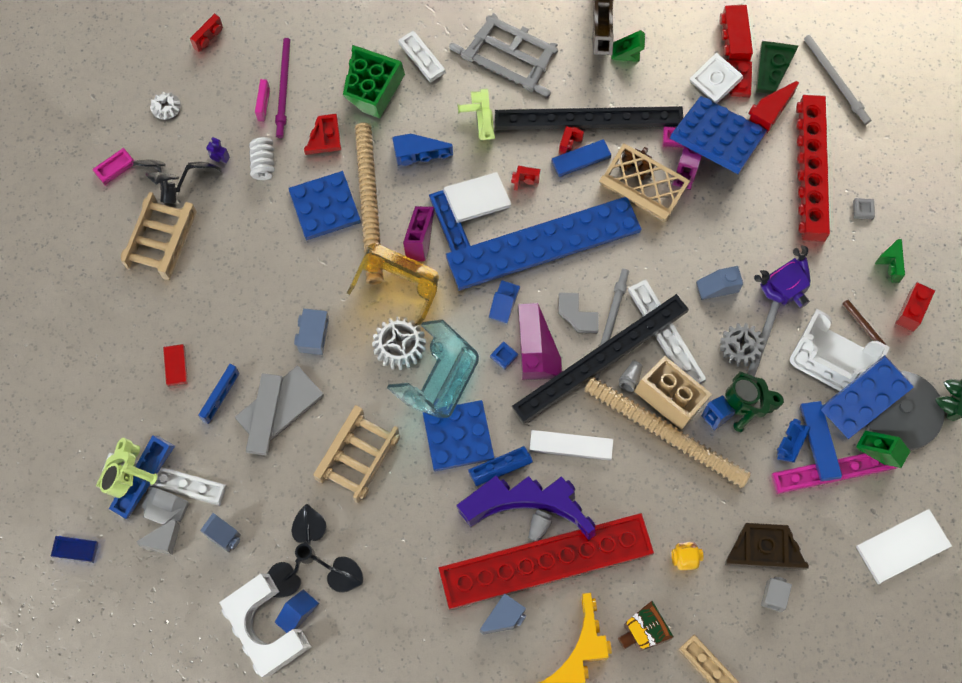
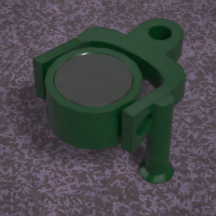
M739 372L732 379L733 383L725 392L726 401L735 409V414L744 415L738 422L733 424L734 429L738 432H743L744 427L755 416L764 417L767 413H772L774 410L779 409L784 403L780 393L768 390L764 379L743 372ZM760 399V407H753Z

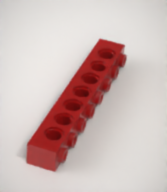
M803 95L796 106V113H799L796 127L800 132V135L797 137V147H800V152H798L797 163L800 164L798 181H801V186L798 189V198H801V204H799L798 214L801 216L799 233H802V240L825 242L830 234L826 96ZM810 217L815 218L817 221L811 220Z

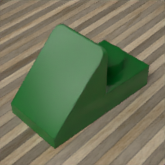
M639 30L613 42L611 59L618 61H640V51L645 49V33Z
M897 239L875 262V264L889 265L888 275L891 276L892 283H900L905 276L902 239Z

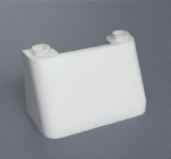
M816 309L790 357V362L795 368L841 391L880 358L887 355L890 347L878 341L869 342L865 348L829 330L832 323L831 318L826 313Z

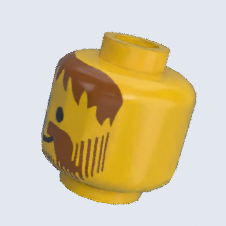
M695 542L677 543L675 549L671 550L673 566H677L679 570L698 569L700 561L704 560L702 548L698 549Z

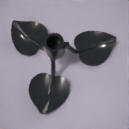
M151 159L132 161L133 166L154 167L158 170V172H146L145 175L155 185L160 183V202L176 203V194L180 192L181 185L189 169L215 168L222 173L220 167L208 162H188L177 187H175V183L168 182V180L179 179V176L162 173L161 166H166L164 162Z
M304 505L296 515L291 529L294 540L302 543L295 549L297 557L295 569L293 570L289 563L279 562L273 565L267 573L271 576L279 590V593L273 597L283 598L294 594L301 585V579L296 575L299 571L300 563L309 564L313 560L331 570L327 575V582L334 591L348 592L362 585V571L351 558L338 557L335 559L332 567L315 556V551L310 544L311 541H318L324 536L326 522L310 505Z

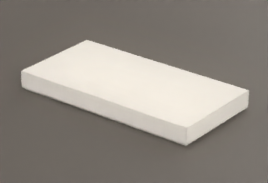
M930 509L857 545L856 548L877 584H880L950 548L952 545Z

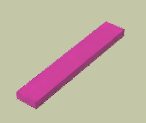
M864 453L838 459L842 474L841 479L820 482L816 464L775 472L771 476L776 493L781 494L889 471L898 467L884 465Z

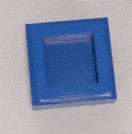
M504 341L490 355V358L504 370L518 357V353Z

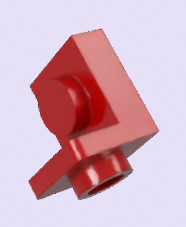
M566 126L559 146V155L572 150L574 141L582 143L584 131L577 127Z
M518 165L517 172H513L511 183H514V190L518 191L520 181L529 185L539 184L541 169Z

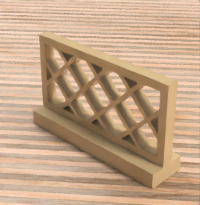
M623 143L606 173L602 175L599 183L667 222L670 214L689 185L690 180ZM625 149L632 153L634 160L622 162L621 155ZM643 160L649 162L650 169L639 172L637 162ZM635 163L637 173L626 176L624 166ZM614 168H622L623 177L614 178L610 174ZM663 170L666 173L667 179L656 182L653 172ZM651 172L653 183L642 185L640 175ZM638 176L640 186L634 188L628 186L627 179ZM679 179L684 182L681 189L672 191L670 181ZM668 182L670 192L659 195L657 184ZM655 186L657 195L647 197L644 194L643 188ZM672 196L673 202L669 209L661 205V197Z

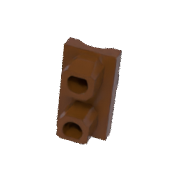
M644 147L642 151L635 148V150L652 159V156L647 154L648 148ZM625 149L622 154V162L634 160L632 153ZM645 160L637 162L639 172L650 169L649 162ZM635 163L625 165L624 170L629 172L632 166L635 167ZM651 172L640 175L641 180H644L648 175L652 176Z

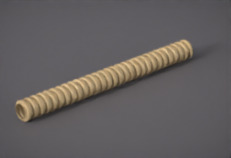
M363 122L355 126V138L357 141L359 192L361 194L364 259L366 260L365 271L366 282L371 285H377L382 283L384 279L382 277L383 267L380 249L381 240L379 238L380 228L377 210L375 164L373 162L372 127L369 123Z
M595 376L587 383L585 387L586 393L590 392V395L596 396L597 400L601 399L602 403L606 402L607 406L611 405L613 410L617 409L618 413L622 412L623 416L627 415L629 420L632 418L634 423H639V426H645L644 429H649L650 433H656L655 436H661L662 440L666 439V443H672V446H677L678 450L682 449L684 454L687 452L689 457H695L694 460L697 461L698 459L700 464H706L705 467L708 468L709 466L712 471L716 470L718 475L722 474L723 478L727 477L729 482L732 480L734 485H739V488L744 487L749 480L750 472L746 473L744 468L740 469L739 465H733V461L729 462L728 458H722L723 455H717L716 451L712 452L710 447L707 449L705 444L701 445L700 441L696 442L694 437L690 438L689 434H683L684 431H678L677 427L673 428L671 423L667 424L666 420L662 421L661 417L657 418L655 413L652 415L650 410H645V407H639L640 404H634L633 400H628L629 397H623V394H618L617 390L613 391L611 386L607 387L606 383L602 384L601 380L597 381Z

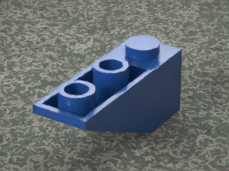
M411 133L392 137L398 166H408L420 161L428 162L436 158L445 159L453 155V145L451 143Z

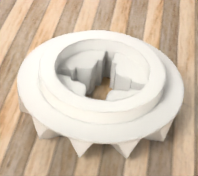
M162 92L160 95H155V98L151 100L150 109L155 117L166 120L178 114L181 103L177 95L175 96L171 92ZM168 102L169 106L163 108L161 104Z

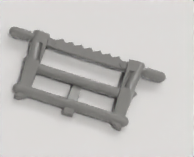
M493 13L492 16L488 15L486 17V23L474 35L475 39L466 50L455 43L449 45L450 50L460 54L463 59L470 62L475 61L479 66L483 65L485 69L489 68L491 72L495 71L497 75L501 74L503 78L507 77L509 81L513 80L515 84L520 83L523 85V88L530 92L536 90V92L546 97L551 94L549 89L537 85L542 72H546V67L552 55L558 52V44H549L528 34L529 29L522 26L520 30L499 20L497 15ZM495 26L516 36L510 46L489 36ZM522 40H525L544 49V52L539 59H536L516 48ZM486 42L534 67L528 77L525 78L478 55L479 50Z

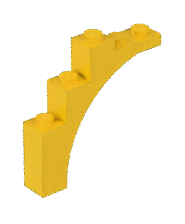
M584 593L581 596L584 620L575 649L554 674L540 683H586L585 679H589L588 667L587 665L583 666V662L607 660L609 658L608 654H612L611 643L606 641V635L597 636V633H600L599 621L594 618L597 604L596 599L591 597V593Z

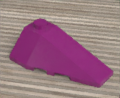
M518 304L522 380L552 379L562 372V361L539 304Z

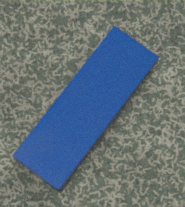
M603 139L554 157L551 162L558 176L561 177L611 158V153Z
M229 364L198 414L203 422L207 424L211 422L239 376L236 366Z
M523 446L473 467L468 472L475 486H479L495 476L500 477L533 463L529 452Z

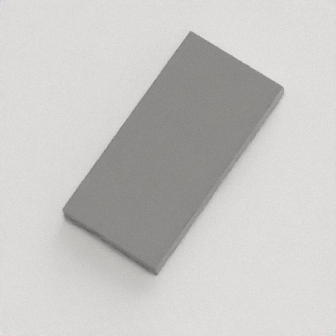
M298 365L283 377L270 441L324 397V394ZM256 400L235 416V419L248 434L250 433Z

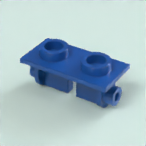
M798 419L790 421L786 431L788 436L783 438L780 446L777 448L778 460L795 462L811 428L810 426L800 425L801 421Z

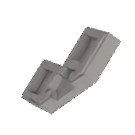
M559 293L558 314L566 319L578 333H598V312H579V293Z

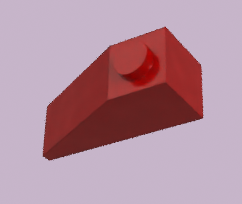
M795 81L762 98L757 105L753 104L748 113L751 115L749 121L759 124L768 133L796 92L799 82Z

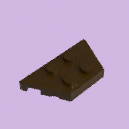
M745 523L725 561V565L803 570L809 568L808 563L805 562L800 552L801 549L798 543L793 539L789 526L777 524Z

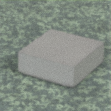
M855 198L853 200L854 219H874V199Z

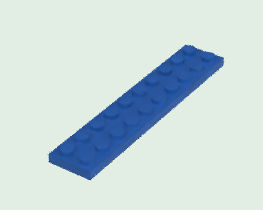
M623 197L446 253V259L458 291L640 233L641 227L629 199Z

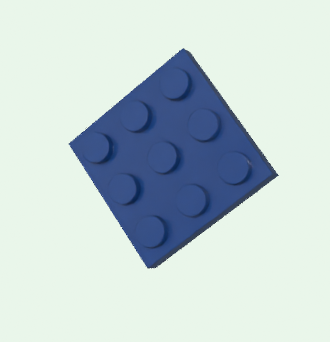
M343 171L288 188L306 241L361 223Z
M482 400L422 411L434 472L494 459Z

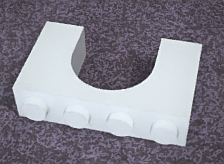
M262 573L219 603L222 606L223 615L230 620L233 626V633L236 637L240 638L244 653L254 663V671L261 677H267L303 654L311 646L301 629H292L271 644L264 643L256 636L253 629V617L256 610L264 602L279 593L271 576Z

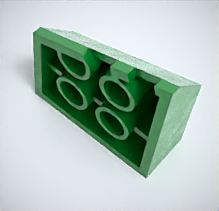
M352 45V56L349 60L348 75H346L343 96L363 113L381 118L405 76L402 62Z

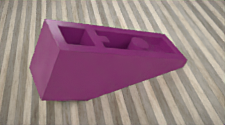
M415 206L403 241L406 261H426L430 246L434 207Z

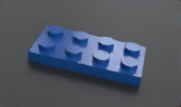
M884 355L822 405L820 409L849 439L914 388V386Z

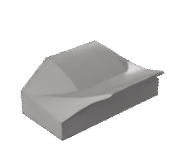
M150 487L142 504L144 508L143 517L162 525L172 519L181 522L189 502L166 491Z

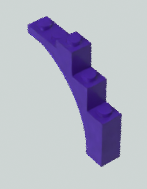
M495 476L456 505L459 514L470 527L502 511L530 508L545 510L568 519L576 524L588 540L595 536V523L589 516L585 517L582 514L581 506L574 500L576 490L574 485L569 480L565 481L562 476L544 490L536 479L533 481L529 476L511 490L504 479L500 481Z

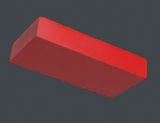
M184 344L163 347L166 385L169 387L188 384Z

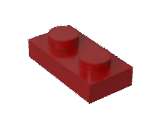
M214 13L190 37L192 46L196 51L200 52L203 48L207 47L212 38L221 32L223 25L218 15Z

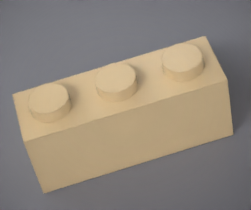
M666 356L641 379L634 391L680 430L684 429L712 395Z

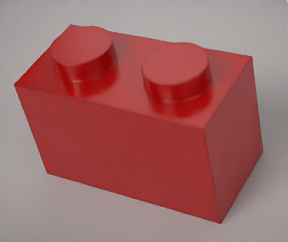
M916 282L909 291L895 324L914 332L921 324L936 290Z

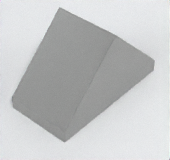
M172 519L136 542L143 549L172 555L180 525L175 519Z

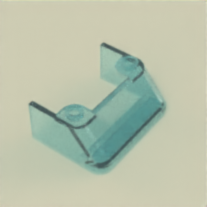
M443 319L422 322L421 326L434 337L430 344V351L437 361L422 390L413 387L410 383L388 384L387 389L411 408L437 418H448L452 415L478 364L479 355Z

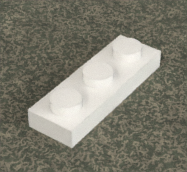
M414 31L398 40L399 45L430 83L445 74V68Z

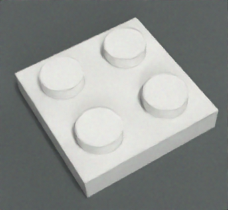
M716 53L690 78V82L717 104L743 79V75Z

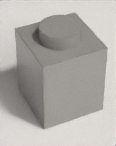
M781 577L770 578L766 583L761 606L779 612L786 610L792 584L786 583L787 580Z

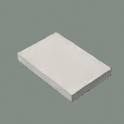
M497 172L444 187L443 190L457 223L511 207V202Z

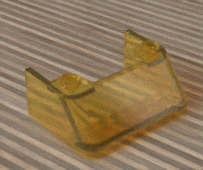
M370 244L361 259L347 294H351L362 270L373 274L382 268L417 285L418 295L426 299L415 323L416 326L420 325L425 320L437 292L438 273L434 269L381 244Z

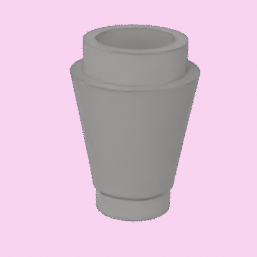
M637 361L631 362L619 378L621 389L633 392L637 388L643 367L641 363Z
M537 510L532 517L528 538L534 541L541 540L552 523V516Z

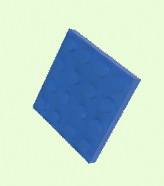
M700 96L672 132L670 139L739 174L765 136L767 130L759 124H755L743 116L729 111L726 107L715 104L710 99Z

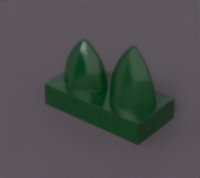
M962 379L946 380L943 383L952 396H942L935 400L940 408L947 413L946 418L955 421L962 418Z

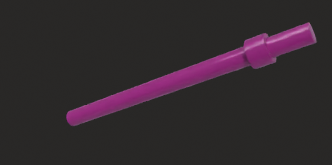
M289 38L283 39L278 114L275 116L277 138L284 137V126L287 122L285 109L291 41Z

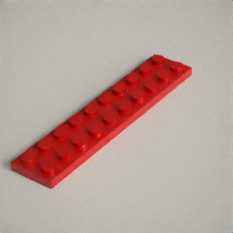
M642 513L596 525L594 527L595 536L590 540L586 538L581 530H576L438 567L449 610L500 597L504 593L506 595L653 555L654 551Z

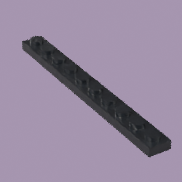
M683 106L495 110V130L565 129L566 126L579 129L677 127L683 119Z
M677 294L512 405L513 410L523 424H525L689 311L688 307Z

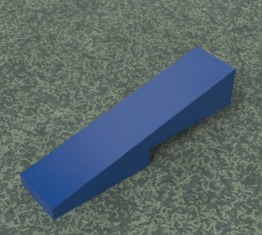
M152 435L135 467L151 474L158 473L175 445L159 436ZM133 476V486H130L127 493L121 498L115 497L109 509L128 519L150 486V482Z

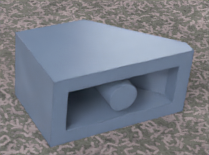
M734 266L719 269L697 280L696 284L701 300L739 293L743 286V280L739 267Z
M212 513L200 530L209 540L227 552L235 549L240 542L239 537L241 534L214 513Z
M504 593L480 628V632L484 635L511 630L516 625L520 627L526 618L524 614L526 608Z

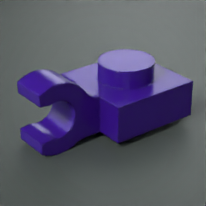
M212 137V142H209L206 147L209 157L216 162L221 161L227 164L230 158L227 149L221 146L219 139Z

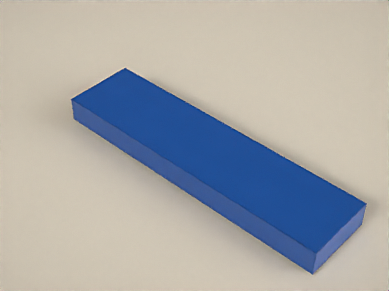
M441 190L429 194L430 201L451 252L470 246L461 222H456L444 191Z
M817 401L802 403L800 409L805 426L811 427L807 435L820 482L841 479L842 474L825 414L820 409L822 403Z

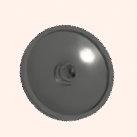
M901 371L913 384L914 388L868 423L865 428L867 431L900 437L908 449L912 451L924 447L938 435L944 422V410L940 408L935 400L940 395L931 383L917 374Z

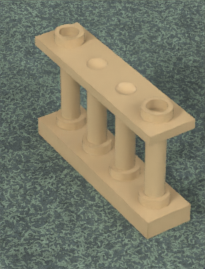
M149 192L147 198L143 200L142 211L127 247L121 253V261L125 268L130 269L132 262L141 263L157 268L163 279L170 280L197 213L194 205L185 202L183 208L177 209L159 204L154 194ZM155 210L177 216L179 219L176 225L171 226L152 221L150 218ZM149 227L171 233L172 237L170 242L164 243L145 238L143 235L146 228ZM141 244L163 250L165 254L163 259L159 261L137 255L136 252Z
M355 405L314 472L315 480L323 484L325 479H331L353 491V499L358 503L360 499H364L368 494L369 488L367 487L391 446H395L400 438L398 427L394 426L391 432L384 430L366 420L363 409ZM361 426L386 439L382 448L379 450L355 437L353 432L356 427ZM346 444H352L376 457L370 468L345 455L343 449ZM341 461L365 474L360 485L333 472L332 467L335 462Z

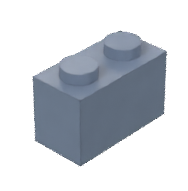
M303 308V313L298 318L299 334L296 333L294 341L299 353L323 355L329 322L327 311Z

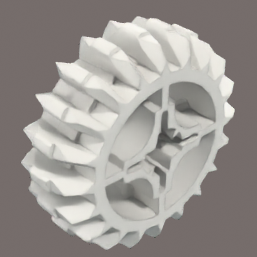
M397 316L394 322L392 318H389V324L382 322L383 328L377 327L376 331L378 334L373 335L375 340L372 342V346L375 348L373 350L374 354L378 355V361L384 360V366L390 363L391 369L398 365L399 370H402V365L405 364L407 368H410V362L417 364L416 358L422 359L421 352L426 351V347L423 346L426 344V339L423 338L425 333L420 331V325L415 326L414 320L408 323L407 317L400 321V317ZM399 331H406L408 333L401 334ZM392 333L393 337L386 344H383L386 337ZM396 337L398 338L399 341H401V343H402V349H401L400 345H398V344L396 343V342H397ZM416 342L414 348L409 353H406L407 347ZM388 352H397L400 356L391 355Z

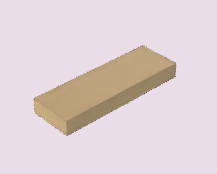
M695 634L678 649L708 683H739Z

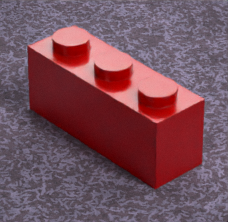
M727 5L724 7L723 13H720V24H723L721 36L722 40H725L724 56H727V60L750 61L753 48L747 5Z

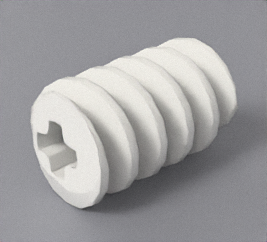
M256 138L249 144L250 174L254 179L268 180L273 177L271 173L275 171L273 167L274 154L272 153L274 148L271 146L273 145L271 138Z

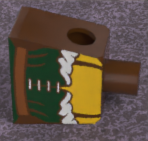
M651 601L625 622L624 627L627 633L618 637V640L623 649L635 644L640 652L668 642L674 636L654 602Z

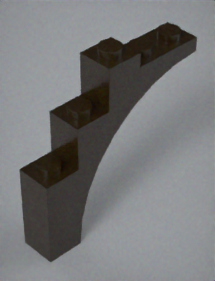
M594 0L593 54L612 55L614 40L613 0Z

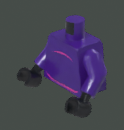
M801 245V253H799L798 248H794L793 254L798 256V259H792L771 274L766 270H760L762 278L760 275L754 276L756 282H761L760 286L768 299L783 305H787L794 300L800 308H803L810 302L804 294L810 287L811 282L808 260L805 257L808 254L806 246Z

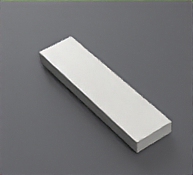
M532 430L529 452L611 461L613 439Z

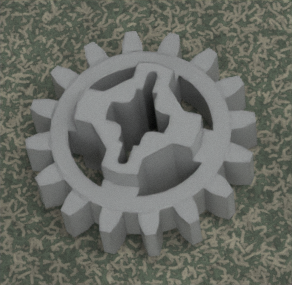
M737 323L735 329L729 326V332H723L724 338L720 340L722 344L720 351H725L723 353L724 358L730 357L729 363L737 361L736 364L739 366L741 362H744V365L748 366V361L754 364L756 362L755 357L761 358V352L764 351V345H762L764 344V338H760V331L754 332L755 326L749 329L747 323L744 324V327ZM742 340H744V346L742 347V350H740V344L742 343Z

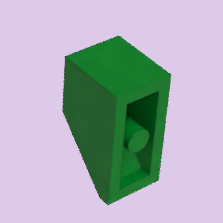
M866 430L856 446L858 450L882 464L902 468L910 453V450L900 437Z

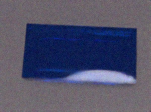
M55 536L51 557L94 563L98 542Z

